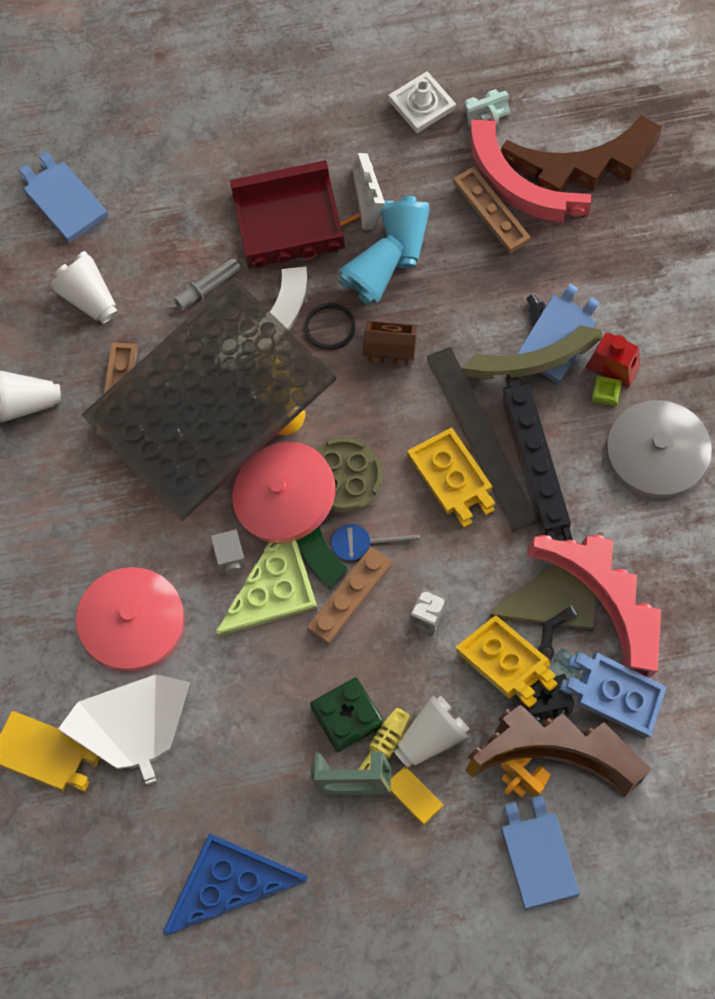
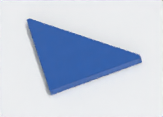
M209 833L166 923L163 934L168 936L300 885L307 881L308 876Z

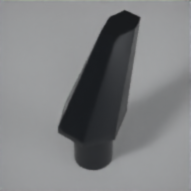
M531 294L526 300L531 306L528 311L530 312L534 327L546 304L543 301L539 302L536 295Z

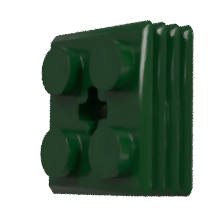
M357 677L352 678L310 703L311 711L336 752L342 751L379 730L384 721ZM342 711H352V718L348 719L347 716L341 717Z

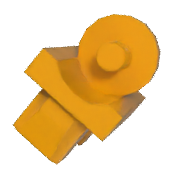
M532 758L503 762L500 766L507 772L501 778L508 785L504 791L507 796H510L513 792L517 793L521 798L527 792L533 797L543 795L551 774L539 766L531 775L525 767L531 762Z

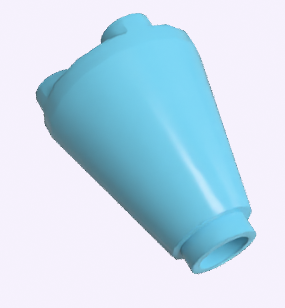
M404 196L401 198V201L397 202L386 200L380 213L386 236H393L404 247L396 267L401 269L414 268L419 259L430 211L429 203L417 202L414 196Z
M388 235L386 239L382 238L340 268L338 271L340 275L339 283L346 289L350 290L353 288L359 293L357 297L365 305L377 304L402 255L403 245L391 235Z

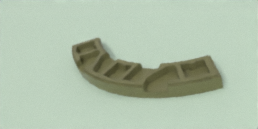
M579 325L572 333L560 341L542 349L523 354L490 356L475 353L462 367L463 375L494 379L495 375H510V378L554 369L568 363L570 357L578 353L582 355L596 345L603 337L602 330Z

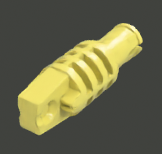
M396 708L369 744L368 750L370 752L357 770H370L371 752H383L386 759H390L411 721L410 714L399 708Z

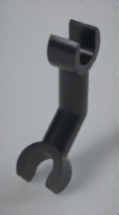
M572 605L547 620L543 625L542 642L537 650L541 652L544 648L550 649L551 660L555 656V651L552 647L554 629L578 616Z

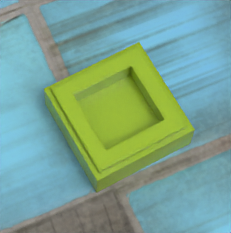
M597 375L591 402L617 407L622 380Z

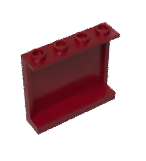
M327 160L230 180L248 268H262L272 263H286L292 259L300 257L310 258L316 254L334 253L345 248L344 235L329 177Z

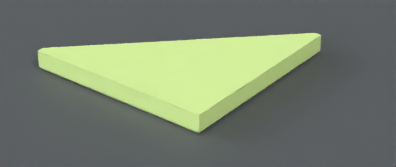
M296 540L287 543L269 542L264 553L258 563L255 564L246 579V583L228 609L222 623L216 629L218 637L317 609Z

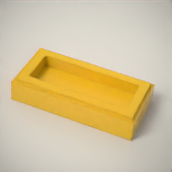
M406 766L391 778V793L423 826L444 807Z

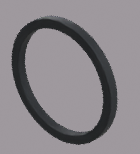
M335 303L321 304L312 309L307 315L305 333L310 342L319 348L326 350L338 349L348 344L353 338L355 319L352 313L342 305ZM335 308L343 311L349 317L352 328L349 336L344 341L338 344L326 345L316 341L311 336L308 328L309 321L319 310Z

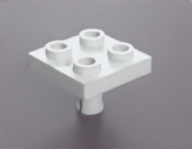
M428 71L388 95V101L416 133L456 110V103Z

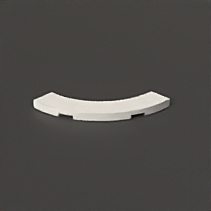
M307 267L282 269L281 288L276 303L269 314L256 327L234 339L213 343L216 370L241 365L259 354L266 353L288 333L300 314V309L306 296Z

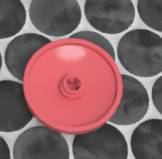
M297 442L273 444L258 451L241 468L233 487V508L240 523L258 539L271 543L292 542L313 532L327 517L335 498V478L327 461L310 446Z
M121 568L104 574L87 588L77 608L76 627L84 649L96 662L112 670L136 672L157 665L171 654L183 632L184 612L177 591L164 577L143 568Z

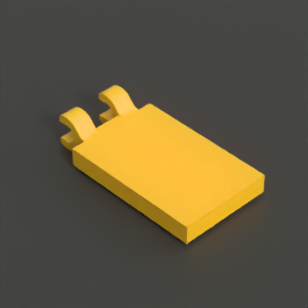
M452 427L407 451V456L446 514L449 515L455 512L463 528L473 523L470 519L473 515L468 509L469 507L479 503L482 512L486 516L495 511L493 507L495 502L488 494L492 491L491 483Z
M496 615L455 647L458 655L510 699L516 694L528 708L537 702V699L533 697L535 691L530 687L539 680L548 691H551L558 685L553 680L556 677L555 674L548 669L550 666L549 659Z
M11 711L0 734V767L62 792H65L67 785L85 792L90 781L87 780L88 777L76 773L79 764L83 761L97 767L101 758L60 732L58 728L15 711Z

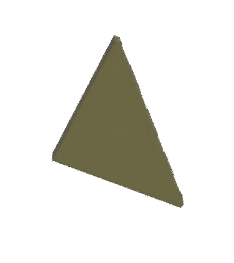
M599 532L596 535L603 536V532ZM553 565L491 609L490 617L496 615L500 619L544 624L547 620L572 605L578 616L563 623L560 627L592 631L596 595L582 581L568 571Z

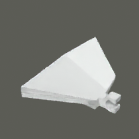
M155 674L87 698L75 705L58 729L116 769L131 768L132 770L139 767L146 786L156 782V777L150 763L156 761L158 757L168 752L171 748L190 682Z

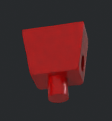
M606 332L596 346L585 368L604 377L622 380L621 385L629 388L640 369L639 347L626 341L625 337L621 335L615 336Z

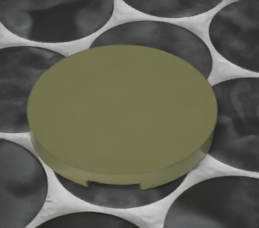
M335 438L328 440L327 443L316 449L329 464L335 478V498L330 511L338 513L358 511L369 505L377 497L382 486L383 468L380 459L364 442L353 438Z

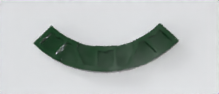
M318 526L313 532L296 541L310 570L331 590L348 570L347 566L332 553L323 538L320 526Z

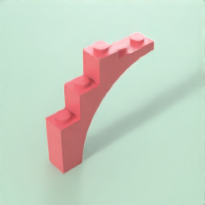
M546 535L534 537L528 545L527 556L548 561L568 571L582 581L597 596L610 615L618 634L623 666L648 678L658 671L661 609L652 608L649 604L635 605L637 575L630 574L624 569L611 570L613 540L605 539L601 535H590L581 544H578L574 540H553L552 537Z

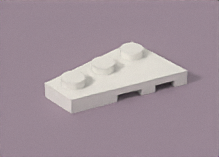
M358 153L352 170L361 214L362 229L372 230L376 221L380 219V213L385 202L368 154Z

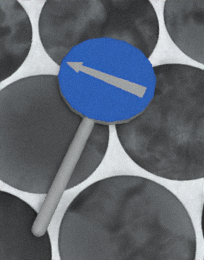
M347 524L335 531L332 536L331 546L338 558L344 561H356L365 555L370 548V544L419 540L420 535L370 539L368 532L363 527Z

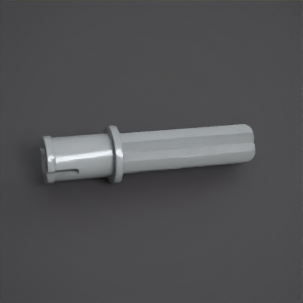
M230 259L196 284L192 282L188 289L173 298L175 304L181 311H184L198 299L203 300L206 293L241 269L240 265L235 259Z

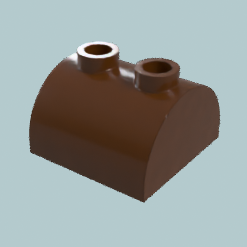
M368 320L364 330L363 356H369L368 361L371 363H383L384 358L394 359V364L409 365V360L414 361L418 325Z

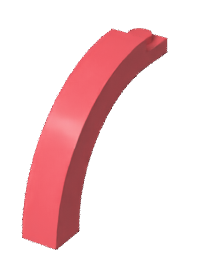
M471 120L470 145L475 165L483 179L503 201L525 214L548 221L564 223L565 214L575 217L589 216L591 194L556 192L527 181L515 172L503 157L496 138V121Z

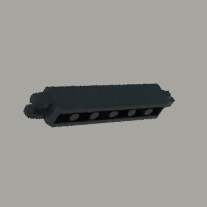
M506 375L507 387L503 388V406L541 535L550 536L553 540H556L555 536L562 535L564 541L573 540L570 531V517L530 384H521L519 377L510 378V375Z

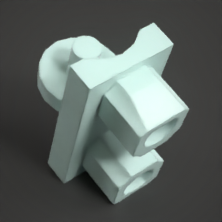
M494 89L487 92L484 99L477 100L474 97L467 99L465 107L470 128L471 120L496 121L495 126L499 125V118L510 114L508 93L506 91L499 93Z

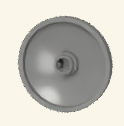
M662 400L641 402L629 407L620 414L611 427L606 447L607 459L616 478L631 491L655 499L677 497L693 489L704 477L712 453L711 440L701 420L687 408Z

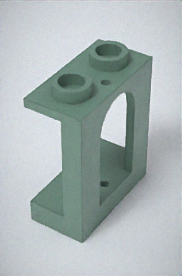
M320 752L315 753V762H311L310 767L311 778L315 780L317 786L320 787L325 795L391 794L392 767L383 752H371L370 770H331ZM339 783H372V784H339Z

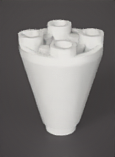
M85 251L80 253L70 266L64 264L54 273L56 278L50 283L53 291L94 320L105 324L117 314L116 304L94 260Z
M0 371V422L54 407V404H60L61 391L59 384H53L52 381Z
M432 695L427 700L397 744L398 748L394 752L408 768L412 764L416 766L469 738L466 732L470 728L460 717L454 719L448 711L452 708L442 696L436 699Z

